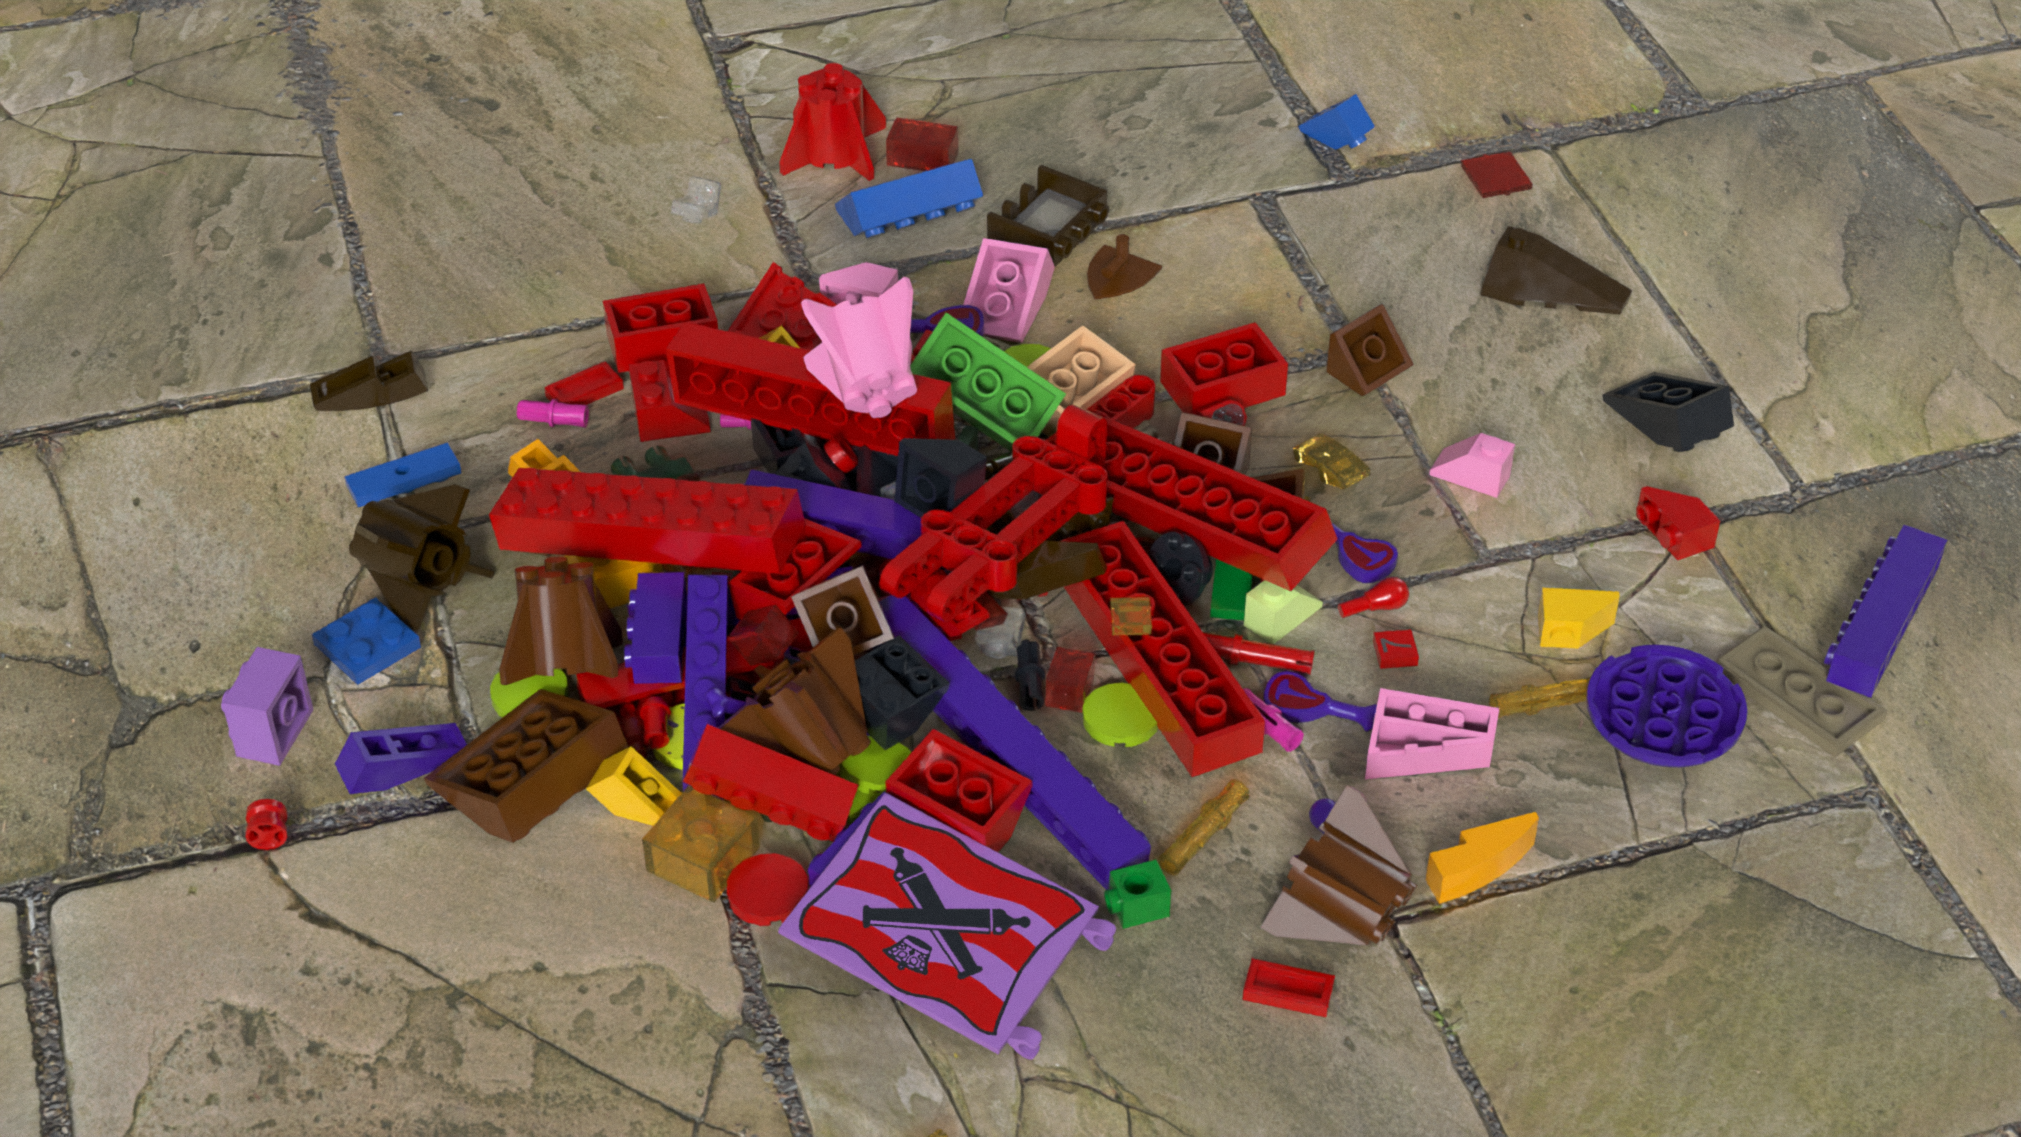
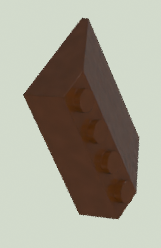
M539 689L424 777L426 785L488 834L514 843L527 836L530 829L544 818L557 812L560 806L574 794L583 791L592 780L603 760L629 747L613 711Z

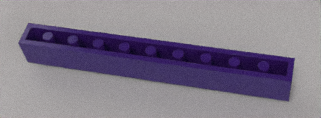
M892 595L880 601L894 636L900 635L950 683L949 689L933 711L969 748L1032 780V788L1025 803L1027 809L1106 890L1109 889L1110 871L1149 862L1151 845L1145 834L1138 829L1135 830L1123 818L1120 809L1115 804L1109 803L1097 791L1094 783L1088 777H1083L1071 765L1069 758L1064 752L1057 751L1050 744L1042 730L1038 726L1032 725L1020 713L1018 706L1012 700H1007L996 689L989 676L982 675L971 663L968 655L963 650H958L947 639L944 631L939 626H934L923 615L917 603L914 601L910 602L906 596L896 598ZM882 643V644H880V645H878V646H875V647H873V649H876V648H878L879 646H881V645H883V644H885V643Z

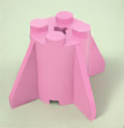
M903 277L881 296L862 297L863 303L852 306L850 300L841 302L835 307H830L807 298L801 302L805 316L822 340V343L803 357L806 368L844 403L847 410L870 413V416L873 418H881L892 411L891 407L917 392L910 368L913 288L910 279L907 277Z

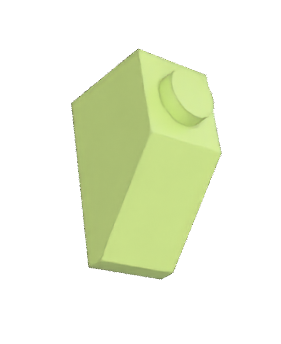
M1264 580L1246 594L1244 627L1268 643L1275 644L1322 608L1323 602L1298 585L1290 592Z

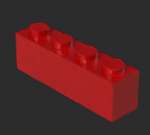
M709 724L705 726L697 742L683 779L684 783L691 785L699 793L705 795L714 794L729 800L732 805L739 809L754 810L768 816L771 821L777 824L791 825L806 831L814 839L832 842L835 841L838 833L845 827L859 786Z

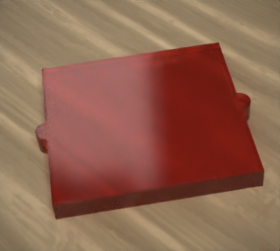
M1511 152L1494 155L1483 154L1482 157L1461 160L1462 169L1482 198L1498 195L1509 196L1514 192L1532 189L1533 183Z

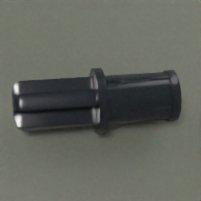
M1028 639L1021 641V645L1017 648L1018 668L1014 674L1016 681L1019 683L1020 707L1028 711H1034V698H1036V707L1038 709L1044 705L1042 681L1045 679L1046 674L1041 666L1039 644L1036 641L1030 642Z

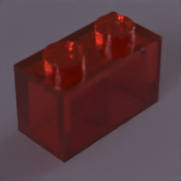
M896 117L886 138L887 166L929 171L953 164L959 153L958 126Z

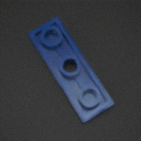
M444 443L344 476L346 486L359 508L365 506L370 501L379 502L401 493H409L416 488L434 482L445 481L449 477L461 474L462 472L460 463L449 444Z

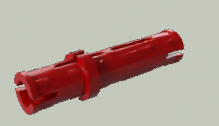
M1202 631L1222 659L1230 660V664L1238 665L1239 662H1245L1311 675L1315 650L1310 651L1245 640L1243 635L1235 634L1233 638Z

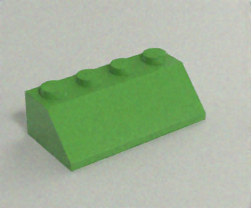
M945 313L910 365L912 374L950 382L953 413L973 427L978 428L979 431L1010 452H1012L1013 442L1016 439L1024 436L1038 437L1066 395V393L948 313Z

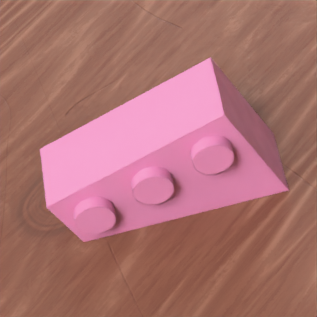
M1380 688L1367 755L1365 780L1490 767L1499 708Z

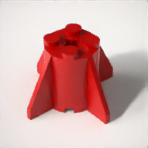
M829 63L824 66V69L800 76L798 78L799 98L793 110L794 122L779 161L780 173L784 176L808 164L824 168L823 163L834 164V169L850 166L868 181L873 180L874 167L864 138L885 129L886 117L862 84L861 79L855 74L843 70V66L838 63Z

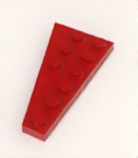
M773 262L728 329V332L759 339L782 325L800 348L813 350L822 343V340L805 316L801 302L807 298L830 307H835L838 304L821 293H813L804 287L802 280L796 276L793 278L782 272V267ZM911 354V363L916 357L913 354Z

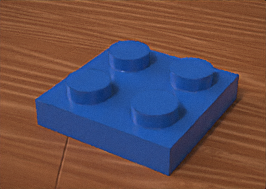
M376 597L312 634L314 645L357 685L421 648L419 636Z

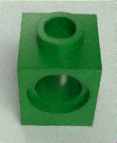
M1157 859L1110 871L1109 889L1104 891L1105 903L1109 913L1117 915L1123 929L1170 917L1171 888Z

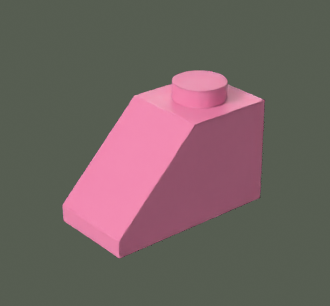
M865 262L822 274L819 278L820 293L836 304L850 300L851 306L863 303L862 297H879L898 282V270Z
M1479 433L1444 448L1430 469V475L1497 498L1510 477L1515 444Z

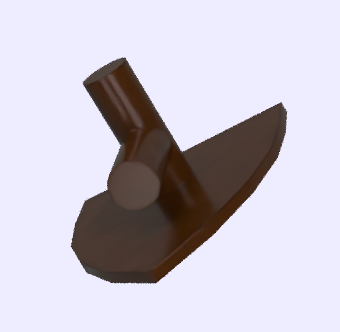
M1120 234L1116 237V248L1104 244L1091 260L1087 272L1088 288L1094 299L1127 294L1152 280L1160 272L1162 265L1129 254V236Z

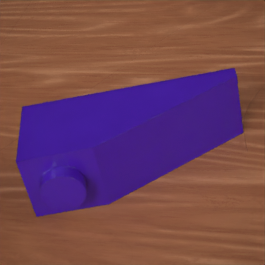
M456 723L351 732L335 762V766L349 794L385 791L431 773L464 748L467 743Z

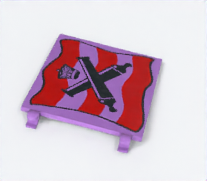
M885 793L779 927L778 933L999 1055L1006 1043H1008L1018 1054L1030 1060L1039 1052L1042 1035L1033 1028L1019 1026L1081 935L1097 949L1106 951L1113 943L1116 927L1107 920L1094 918L1099 906Z

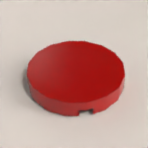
M776 853L758 854L744 859L733 868L727 879V899L733 913L743 921L758 926H771V922L781 920L783 923L809 890L808 876L802 865L791 857Z

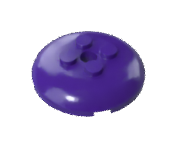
M1642 645L1631 647L1630 653L1617 658L1611 655L1595 669L1588 684L1586 695L1587 709L1592 723L1600 735L1620 752L1650 765L1681 768L1713 761L1725 754L1736 744L1743 733L1747 720V703L1739 684L1733 685L1722 674L1724 668L1718 663L1699 653L1680 647Z

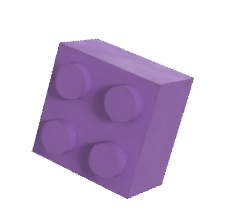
M256 647L250 659L242 664L239 676L231 689L225 691L221 708L225 712L229 727V737L232 739L236 757L278 766L283 762L313 712L300 655Z

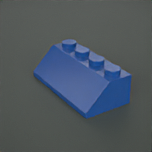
M971 158L851 192L834 205L836 211L853 235L857 236L865 233L867 239L884 234V228L895 225L897 230L915 224L914 219L923 216L926 217L927 221L945 216L944 210L955 208L957 213L975 207L974 202L983 197V193Z

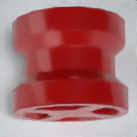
M267 798L254 801L247 807L246 821L248 825L245 830V838L252 847L270 850L278 848L286 842L287 827L285 824L288 819L286 806L280 801Z

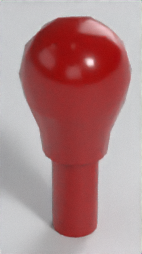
M1387 577L1377 583L1372 589L1364 592L1363 596L1338 604L1339 613L1342 618H1346L1366 610L1400 609L1409 599V587L1404 580L1398 577Z

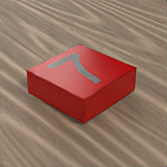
M1411 629L1374 632L1373 645L1380 669L1418 666L1419 655Z

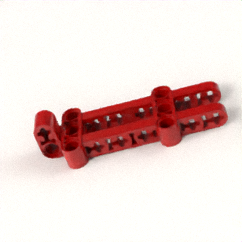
M1069 405L1062 412L1058 421L1056 445L1034 436H1024L1016 439L1013 442L1012 462L951 512L932 510L921 517V536L885 566L880 577V589L896 598H903L942 566L952 572L933 588L928 597L926 609L930 615L944 622H949L986 590L1004 592L1014 588L1017 584V564L1078 512L1092 515L1100 513L1105 509L1107 471L1103 468L1106 457L1107 442L1106 419L1076 405ZM1032 490L1043 495L997 535L986 530Z

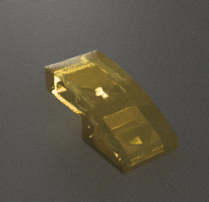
M1319 433L1293 447L1295 461L1318 468L1321 482L1343 490L1371 475L1370 468L1357 455L1339 442Z

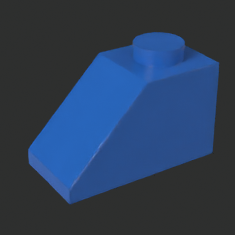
M1357 94L1316 113L1298 126L1302 133L1335 150L1345 145H1348L1350 149L1358 146L1367 140L1364 134L1375 127Z

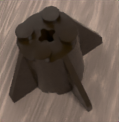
M457 484L394 500L384 499L380 502H368L362 510V516L356 526L353 540L349 545L351 556L357 558L360 565L368 569L395 615L415 632L419 631L431 596L445 594L442 590L446 589L450 584L456 586L466 571L491 579L494 575V571L469 562L471 555L470 546L465 544L463 535H467L457 525L470 489Z

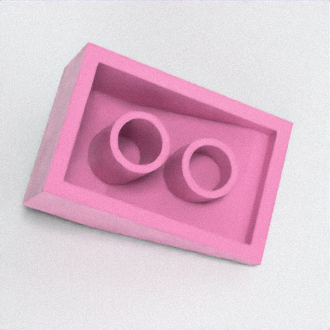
M983 238L963 305L975 306L982 311L985 328L984 336L1019 343L1023 342L1046 298L1055 268L1048 249Z

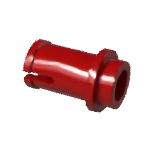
M650 697L643 702L639 710V715L644 720V744L646 746L650 744L652 749H660L667 746L670 740L668 718L671 715V708L663 698Z

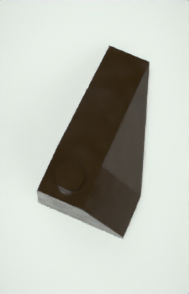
M1511 226L1507 227L1496 245L1481 289L1482 296L1512 305L1524 306L1525 301L1545 302V308L1556 309L1557 304L1575 305L1579 311L1619 315L1632 294V290L1543 236Z

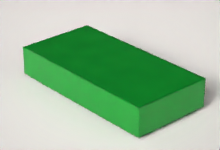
M1216 559L1210 618L1244 621L1246 594L1251 591L1252 574Z

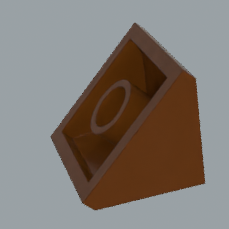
M1383 303L1330 334L1326 372L1361 396L1370 393L1414 365Z
M1181 412L1174 446L1246 475L1250 466L1252 428Z
M864 565L834 576L791 596L813 647L838 626L851 639L853 656L895 638Z

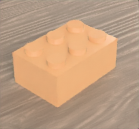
M1082 325L1027 366V368L1066 393L1042 432L1048 437L1057 432L1059 418L1067 406L1076 405L1086 410L1124 380L1133 376L1136 364Z

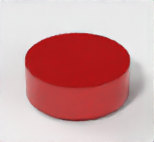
M834 436L824 445L830 459L843 472L848 473L858 465V458L854 451L840 437Z

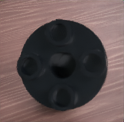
M1178 531L1165 533L1153 543L1147 553L1184 606L1196 601L1212 578L1213 565L1210 558L1207 556L1201 542L1189 533Z

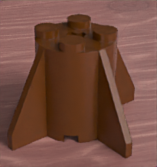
M550 557L544 560V566H522L516 568L515 580L518 602L499 668L500 683L502 685H509L535 675L554 676V669L565 668L567 669V675L586 671L610 678L619 676L617 659L612 648L623 645L622 630L595 583L593 563L579 562L568 564L566 557Z
M839 626L809 652L797 654L801 661L793 665L786 659L772 670L762 665L757 666L754 671L761 679L752 688L757 695L754 699L747 696L745 700L747 704L718 728L836 775L840 770V763L850 755L856 756L862 753L871 743L867 736L868 729L865 722L851 639Z
M1346 785L1328 817L1318 827V829L1325 832L1324 835H1321L1318 841L1311 837L1301 853L1292 856L1289 861L1292 868L1287 878L1294 883L1283 885L1280 896L1261 925L1262 929L1273 936L1367 946L1373 942L1378 945L1380 941L1383 942L1396 922V920L1390 917L1395 908L1400 909L1402 905L1405 906L1418 886L1411 881V872L1364 795L1350 785Z

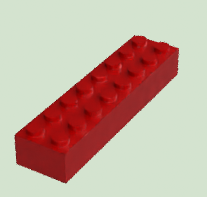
M684 322L666 347L674 402L677 404L748 421L754 418L761 420L765 425L792 431L791 428H794L804 434L828 440L836 436L843 439L849 445L857 447L865 445L871 450L898 456L899 441L904 438L955 439L950 382L912 374L917 392L891 407L892 411L888 415L881 418H873L870 416V413L845 409L844 403L807 370L803 357L811 350Z
M1105 417L1107 421V442L1103 468L1107 471L1106 497L1114 499L1112 513L1162 535L1173 531L1189 533L1201 542L1207 555L1290 592L1338 539L1326 508Z
M531 467L517 469L489 513L500 550L776 574L781 573L806 525L797 489L780 488L777 486L766 487L675 480L671 478H649L635 475L623 476L571 472L567 470H545Z
M1120 521L1061 540V542L1098 544L1107 566L1105 574L1065 586L1064 589L1128 684H1131L1157 722V727L1191 777L1263 753L1265 719L1125 522Z

